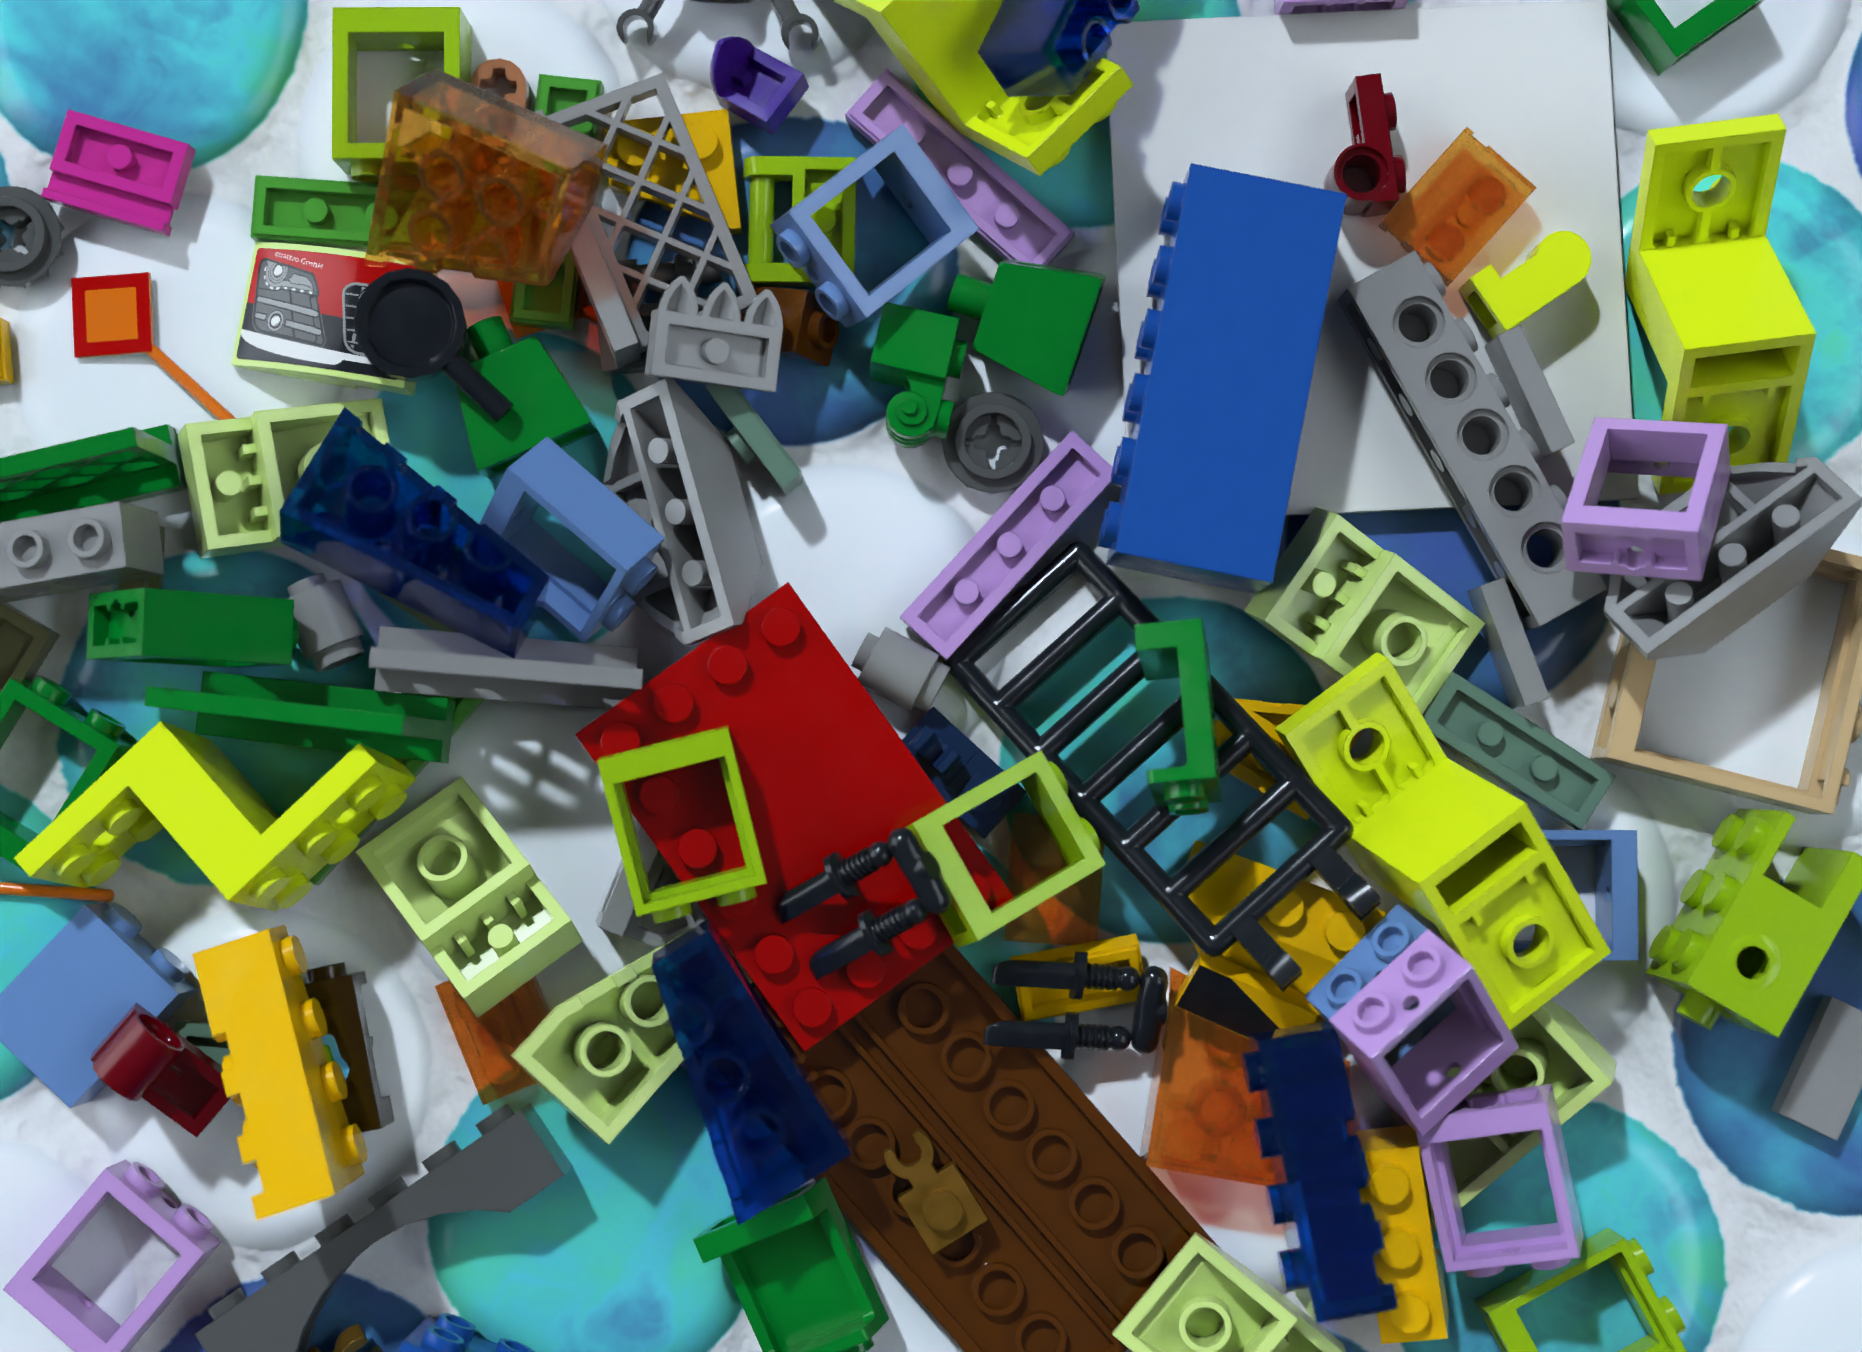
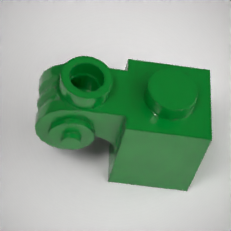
M887 302L883 306L870 361V380L903 387L907 390L896 394L887 405L886 431L888 436L895 444L904 448L919 447L933 437L946 439L954 407V401L943 399L948 377L960 379L968 345L967 341L957 339L960 318Z

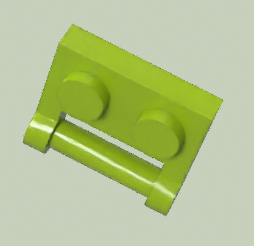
M752 156L744 159L743 179L750 182L748 263L744 264L753 286L775 288L815 287L802 268H795L790 263H773L774 231L770 224L774 222L775 183L779 181H793L792 207H794L854 161L856 157ZM857 180L811 215L854 276Z

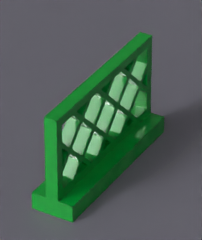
M168 424L144 430L129 427L0 458V522L118 501L129 503L187 489L175 428Z
M203 671L200 692L147 686L144 706L198 712L195 734L345 752H350L358 743H361L391 757L448 763L456 700Z

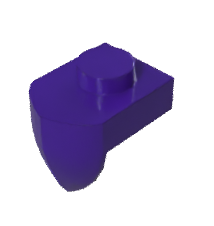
M731 36L720 39L715 44L710 64V79L713 92L721 107L728 109V111L773 135L808 90L809 85L804 74L754 47L745 38Z

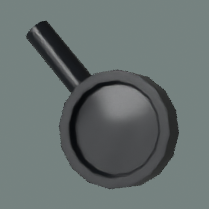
M405 268L386 272L367 286L357 302L353 325L358 346L373 367L391 378L411 382L434 378L443 373L494 422L498 423L506 416L514 404L460 354L464 348L467 323L462 303L448 283L431 272Z

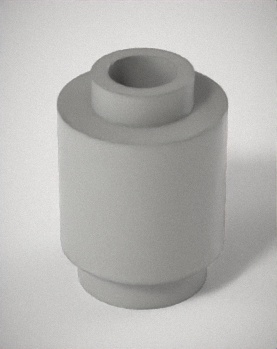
M323 573L304 578L287 588L291 596L288 599H294V616L299 626L297 644L305 661L312 660L318 673L344 665L365 654L360 641L365 634L340 580L327 582Z
M888 627L884 628L880 637L868 632L851 665L861 671L858 680L863 687L909 711L915 706L927 713L951 667L937 661L940 656L939 654Z

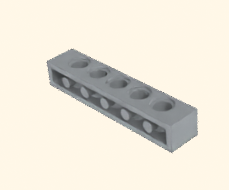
M1413 251L1349 286L1337 301L1495 579L1498 580L1505 577L1524 630L1537 628L1608 589L1601 577L1604 573L1566 571L1561 520L1568 499L1557 485L1549 486L1537 465L1541 462L1542 458L1536 442L1525 429L1517 430L1505 409L1509 407L1510 401L1504 386L1493 373L1485 374L1474 354L1478 350V345L1472 330L1461 317L1454 319L1442 297L1446 295V288L1439 272L1430 262L1423 264L1417 252ZM1413 314L1421 318L1427 328L1426 340L1423 342H1413L1406 339L1399 329V316ZM1445 369L1455 376L1458 382L1456 398L1441 397L1433 390L1430 382L1432 370ZM1466 424H1476L1487 432L1490 446L1485 455L1475 454L1465 446L1462 432ZM1499 479L1509 480L1519 488L1521 503L1517 511L1506 510L1498 504L1494 489ZM1532 534L1544 537L1552 547L1553 557L1547 568L1537 566L1528 557L1526 547L1528 539Z
M118 501L0 522V604L165 575L157 511Z

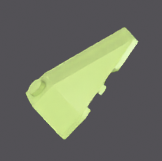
M709 919L557 1005L511 1057L592 1135L610 1144L749 987L753 980Z

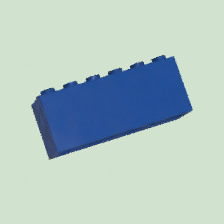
M1193 163L1190 164L1183 183L1172 181L1169 196L1166 197L1158 233V235L1170 237L1168 246H1159L1157 258L1153 260L1146 297L1157 299L1156 309H1147L1145 320L1141 322L1134 359L1145 361L1143 374L1135 372L1133 382L1129 384L1122 417L1123 422L1133 423L1131 438L1122 437L1121 444L1116 449L1110 484L1121 486L1118 502H1109L1108 509L1104 511L1099 534L1098 547L1109 549L1106 565L1253 594L1258 593L1273 583L1346 203V193Z

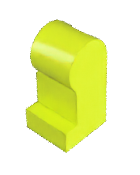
M1556 231L1547 235L1532 249L1522 265L1504 277L1500 278L1490 264L1469 278L1458 290L1488 334L1494 339L1497 335L1515 328L1579 283L1588 274L1592 264L1591 251L1587 242L1580 235L1570 231Z

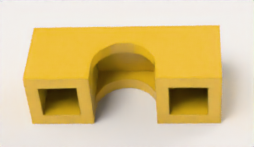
M1407 1125L1356 1131L1352 1158L1381 1344L1448 1339V1301L1440 1249H1436L1429 1190L1416 1130Z

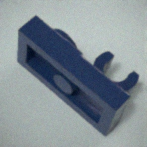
M934 706L902 740L946 803L1004 771ZM1016 783L959 817L985 839L1027 792Z

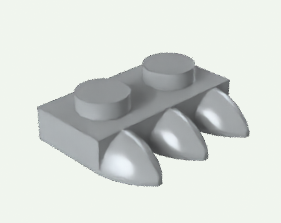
M679 276L666 288L658 309L652 310L644 375L767 393L776 392L783 317L775 296L770 289L763 290L750 304L742 322L737 297L729 284L723 282L709 295L701 315H698V303L695 292L686 277Z

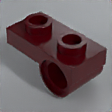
M1381 73L1355 76L1345 93L1352 145L1343 150L1334 162L1325 178L1324 189L1347 194L1343 213L1345 215H1363V217L1386 215L1399 201V194L1404 193L1406 190L1404 161L1401 155H1393L1389 132L1395 131L1397 126L1395 99L1392 92L1384 93ZM1350 167L1364 170L1371 178L1372 190L1365 193L1351 190L1343 180V170Z
M137 1002L94 1050L91 1057L95 1073L108 1087L132 1101H140L143 1098L196 1138L231 1099L226 1096L221 1075L223 1071L222 1066Z

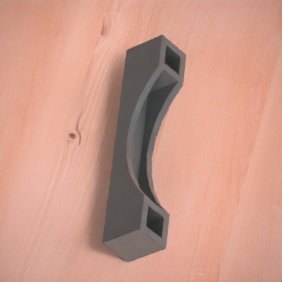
M507 1103L475 1125L482 1136L461 1150L456 1141L453 1140L422 1161V1164L428 1171L422 1178L407 1186L403 1178L399 1177L371 1196L368 1200L375 1210L358 1222L354 1223L347 1213L316 1234L314 1237L321 1247L300 1260L293 1250L262 1271L261 1275L267 1284L249 1297L239 1287L207 1309L213 1321L195 1333V1336L206 1352H305L309 1348L317 1319L334 1286L356 1258L373 1243L405 1225L440 1214L473 1210L511 1212L565 1175L573 1165L531 1103L516 1113Z

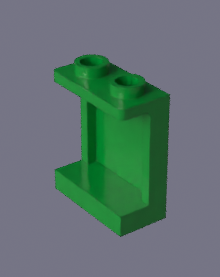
M1202 618L1135 624L1136 651L1146 681L1180 678L1187 763L1183 767L1148 770V786L1156 806H1169V814L1185 816L1208 812V803L1222 802L1209 649Z
M826 1177L720 1219L693 1239L703 1263L721 1257L763 1352H866L874 1346L872 1337L889 1320Z

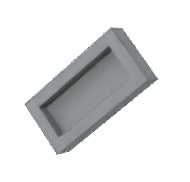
M1519 325L1497 335L1484 348L1500 382L1507 392L1510 404L1521 428L1525 429L1532 436L1539 448L1541 458H1546L1575 443L1522 326Z
M1505 577L1467 591L1476 616L1485 623L1481 630L1511 709L1527 707L1549 699L1548 691Z
M1823 995L1771 1110L1837 1141L1862 1088V1011L1832 996Z

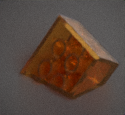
M434 68L394 91L364 265L385 267L388 264L389 256L406 265L414 266V269L435 274L445 269L470 272L474 278L547 286L552 282L594 205L608 145Z
M1170 967L1166 994L1167 1017L1165 1024L1161 1027L1160 1040L1156 1049L1139 1154L1144 1164L1149 1167L1340 1198L1350 1138V1062L1306 1038L1303 1039L1293 1057L1290 1058L1175 1005L1179 988L1187 975Z

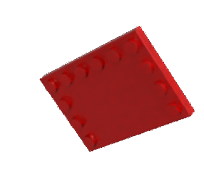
M787 582L748 610L742 625L713 635L644 684L642 689H637L575 735L598 766L597 760L603 756L728 725L767 883L755 886L757 897L744 902L718 906L717 898L712 897L696 901V903L805 1052L951 946L954 941L939 914L928 913L924 922L914 925L912 929L893 938L895 949L892 953L880 957L872 950L818 980L815 979L809 968L811 956L826 944L858 928L857 916L859 913L871 908L880 916L898 905H904L910 899H918L894 857L888 866L880 867L879 871L860 880L861 892L850 900L844 899L838 893L784 924L781 923L776 913V903L784 893L825 870L823 865V858L837 851L846 859L863 848L870 847L874 842H887L890 832L894 829L906 827L946 804V801L792 586ZM719 758L624 781L632 814L681 882L746 866ZM955 818L943 825L990 911L1014 898L959 819Z

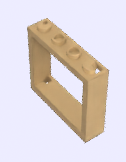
M1830 549L1811 574L1845 583L1846 586L1798 788L1636 748L1657 659L1647 660L1621 632L1590 759L1808 814H1834L1835 805H1838L1842 786H1849L1850 772L1849 769L1845 768L1850 743H1854L1862 730V706H1859L1862 695V557Z

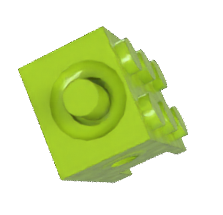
M1739 808L1736 814L1728 815L1721 822L1713 836L1712 846L1716 849L1705 869L1697 870L1689 878L1682 890L1680 901L1684 905L1672 926L1666 925L1660 930L1650 947L1649 957L1653 960L1645 973L1684 995L1676 1012L1709 1031H1712L1718 1018L1721 1017L1731 1024L1779 1038L1862 891V856L1854 851L1803 847L1782 886L1764 876L1796 819L1795 816L1786 811Z

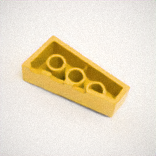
M282 925L192 954L212 1037L218 1043L228 1042L230 1054L223 1057V1071L221 1072L226 1096L231 1098L238 1107L243 1106L246 1117L243 1122V1135L236 1137L242 1163L245 1165L253 1163L259 1171L264 1191L263 1193L251 1196L256 1221L337 1194L365 1173L362 1163L368 1159L367 1147L360 1128L357 1124L349 1125L342 1100L347 1098L345 1077L339 1064L336 1061L329 1062L321 1038L327 1035V1023L316 998L309 999L301 975L307 972V960L299 939L295 935L289 936L286 926Z

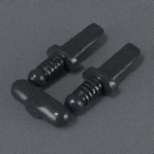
M905 827L896 828L890 832L887 842H874L870 847H865L846 859L837 851L832 852L823 858L824 871L790 889L778 899L775 910L781 923L784 924L838 893L846 900L858 896L861 892L859 881L879 871L880 867L888 866L893 857L918 899H910L904 905H898L880 916L871 908L859 913L857 916L858 928L826 944L811 956L809 968L816 980L872 950L880 957L892 953L895 949L893 938L912 929L914 925L924 922L928 913L938 915L945 913L949 909L952 898L940 877L941 870L938 861L930 852L923 849L916 835L910 829Z
M1075 951L1073 963L1033 960H1008L1001 962L992 970V984L1069 989L1070 999L1082 1000L1085 987L1094 990L1098 988L1099 990H1104L1105 988V990L1111 989L1116 991L1117 988H1120L1124 991H1132L1138 986L1132 1032L1130 1034L1122 1026H1113L1112 1028L1109 1025L1103 1026L1102 1024H1085L1084 1026L1083 1023L1079 1024V1013L1066 1012L1065 1023L1015 1020L994 1022L986 1027L983 1043L1001 1047L1061 1050L1060 1058L1069 1060L1074 1059L1076 1048L1083 1049L1084 1047L1085 1050L1089 1048L1091 1050L1103 1049L1104 1051L1111 1048L1115 1051H1123L1129 1047L1130 1042L1133 1049L1138 1053L1150 1054L1157 1049L1161 1027L1166 1022L1168 975L1165 970L1155 965L1148 966L1139 975L1134 967L1128 965L1119 968L1118 965L1112 966L1111 964H1100V966L1096 963L1094 965L1092 963L1087 964L1088 953Z

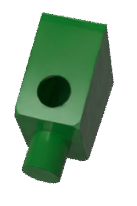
M1005 259L999 263L993 284L958 273L949 296L947 309L980 320L972 347L977 352L1045 389L1064 396L1070 389L1107 276L1095 272Z
M501 316L483 319L467 329L466 332L478 357L477 361L470 364L514 404L506 416L496 423L456 386L474 462L478 471L485 477L491 479L505 473L510 465L547 436L562 448L598 432L595 422L536 336L513 344Z

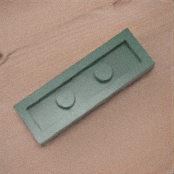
M1451 672L1422 714L1438 742L1575 830H1582L1616 777L1605 768L1455 672Z

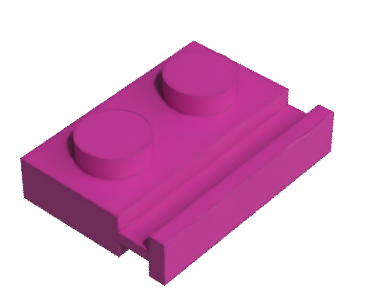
M68 109L49 168L52 171L48 187L43 188L41 197L54 204L170 237L172 227H170L174 210L179 208L196 150L190 144Z

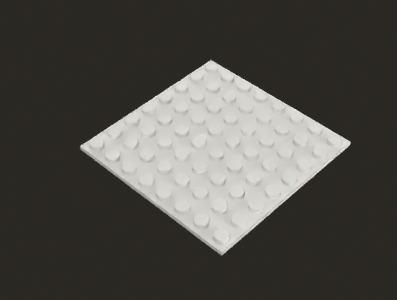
M1606 0L1105 23L1106 59L1120 65L1134 84L1117 101L1115 109L1109 115L1124 405L1128 387L1133 382L1135 372L1143 374L1145 361L1134 359L1141 322L1145 320L1147 309H1156L1157 299L1146 297L1153 260L1157 258L1159 246H1168L1170 237L1158 235L1164 202L1166 197L1169 196L1172 181L1183 183L1190 164L1193 163L1324 189L1325 178L1334 162L1343 150L1352 145L1345 93L1355 76L1381 73L1384 93L1392 92L1395 99L1397 126L1395 131L1389 132L1393 155H1401L1404 161L1406 190L1404 193L1399 194V201L1386 215L1363 217V215L1352 216L1343 214L1286 516L1310 515L1315 507L1337 514L1455 508L1337 300L1349 286L1405 255L1416 251L1423 264L1430 262L1439 272L1446 288V295L1442 298L1454 319L1461 317L1472 330L1478 345V350L1474 354L1485 374L1493 373L1498 378L1484 348L1492 338L1458 289L1469 278L1490 264L1500 278L1504 277L1522 265L1527 255L1547 235L1556 231H1570L1580 235L1589 246L1592 264L1588 274L1579 283L1519 325L1522 326L1575 441V443L1565 449L1543 458L1537 464L1549 486L1557 485L1568 499L1594 418L1633 419ZM1356 167L1343 170V180L1351 190L1359 193L1372 190L1371 178L1364 170ZM1413 314L1399 316V329L1406 339L1413 342H1423L1426 340L1427 328L1421 318ZM1445 369L1432 370L1430 382L1433 390L1441 397L1456 398L1458 382L1455 376ZM1510 404L1505 409L1517 430H1520L1522 428ZM1125 422V436L1127 438H1131L1133 423ZM1466 424L1462 432L1465 446L1475 454L1485 455L1490 446L1487 432L1476 424ZM1607 473L1598 501L1637 499L1636 474ZM1499 479L1494 489L1498 504L1500 506L1520 505L1521 493L1519 488L1509 480Z

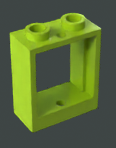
M333 7L332 160L345 174H351L352 180L362 183H385L390 181V174H414V178L421 182L446 183L453 180V174H471V164L467 159L465 148L469 87L471 82V25L461 7ZM357 51H444V142L357 143Z
M728 725L603 756L597 760L636 917L652 913L654 923H660L692 914L690 904L692 902L716 897L718 906H727L757 897L755 886L766 884L767 878ZM719 758L746 866L651 889L624 781Z
M1042 750L905 827L916 835L923 849L930 852L938 861L941 870L940 877L952 898L949 909L945 913L939 914L957 948L981 940L1106 865L1099 853L1101 845L1096 831L1086 819L1079 817L1067 796L1068 784L1063 773L1057 765L1047 761ZM1021 781L1068 866L990 911L943 825Z
M1606 1228L1584 1240L1580 1257L1571 1258V1262L1566 1266L1551 1270L1531 1269L1474 1300L1501 1352H1538L1516 1309L1599 1263L1608 1260L1648 1333L1645 1337L1617 1352H1687L1678 1336L1686 1328L1678 1311L1668 1297L1664 1295L1658 1298L1647 1279V1276L1654 1273V1269L1635 1238L1627 1241L1623 1236L1610 1228Z

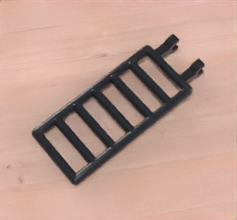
M1076 541L1070 544L980 624L947 661L944 660V664L951 667L949 674L1026 758L1042 750L1047 761H1051L1058 766L1067 781V796L1077 814L1092 825L1102 842L1206 955L1218 957L1237 941L1279 989L1284 992L1303 975L1302 969L1258 922L1315 871L1360 922L1381 905L1379 902L1381 896L1336 852L1353 836V824L1211 675L1214 714L1233 734L1218 747L1220 780L1251 753L1277 782L1171 877L1161 868L1144 848L1180 816L1169 814V806L1157 807L1155 804L1126 829L1101 801L1184 727L1181 696L1084 783L1058 754L1145 677L1137 651L1042 736L1016 709L1119 616L1134 631L1135 624L1161 622L1089 545ZM1079 571L1103 598L998 690L974 663ZM1296 801L1322 829L1214 925L1188 896L1292 802Z

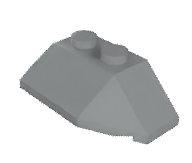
M664 378L617 401L614 419L618 423L609 445L603 485L665 537L651 560L658 566L656 573L633 596L636 605L661 626L673 632L675 638L682 644L694 645L713 635L742 625L763 561L729 442L674 379Z
M1817 457L1799 458L1796 460V463L1763 462L1730 466L1731 474L1702 581L1610 574L1608 596H1606L1604 607L1605 617L1647 660L1705 653L1809 578L1861 508L1862 497ZM1692 488L1662 510L1686 512ZM1636 546L1630 547L1634 551H1643Z

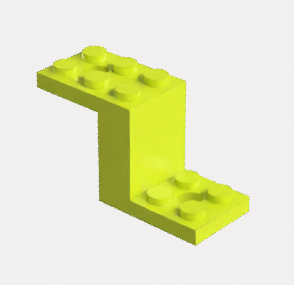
M832 0L869 20L937 112L962 135L1038 176H1041L1048 168H1052L1062 162L1069 154L1071 146L1094 123L1109 116L1115 109L1117 101L1134 85L1120 65L1057 38L1030 0Z
M1779 114L1647 130L1624 283L1668 382L1661 421L1728 424V427L1734 426L1728 433L1730 466L1763 462H1788L1816 338V331L1766 237L1787 130ZM1722 175L1708 190L1693 191L1695 186L1706 177ZM1652 475V481L1658 495L1687 492L1693 487L1695 478Z
M1376 652L1274 728L1294 762L1353 824V836L1345 845L1363 874L1437 926L1448 946L1473 966L1509 1030L1513 1029L1611 953L1527 804L1446 757L1388 657ZM1371 728L1373 740L1370 749L1361 757L1351 758L1349 750L1352 738L1360 730ZM1534 924L1535 931L1531 945L1522 952L1514 953L1513 944L1518 932L1524 927Z
M160 721L19 852L14 859L29 877L88 888L89 886L99 885L109 879L121 865L119 858L135 843L150 839L165 827L228 901L277 911L279 908H290L299 902L312 888L310 879L327 863L333 865L346 858L360 842L357 835L375 818L382 820L394 813L407 798L405 790L417 779L400 760L358 743L279 817L211 739Z

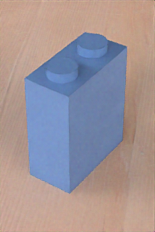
M106 902L84 905L0 994V1042L69 1108L91 1102L106 1086L92 1067V1054L136 1002L159 1020L166 1023L197 990L185 978L189 973L186 965L166 948L159 947L155 950L139 934L143 929L139 920L126 908L117 903H113L111 906Z

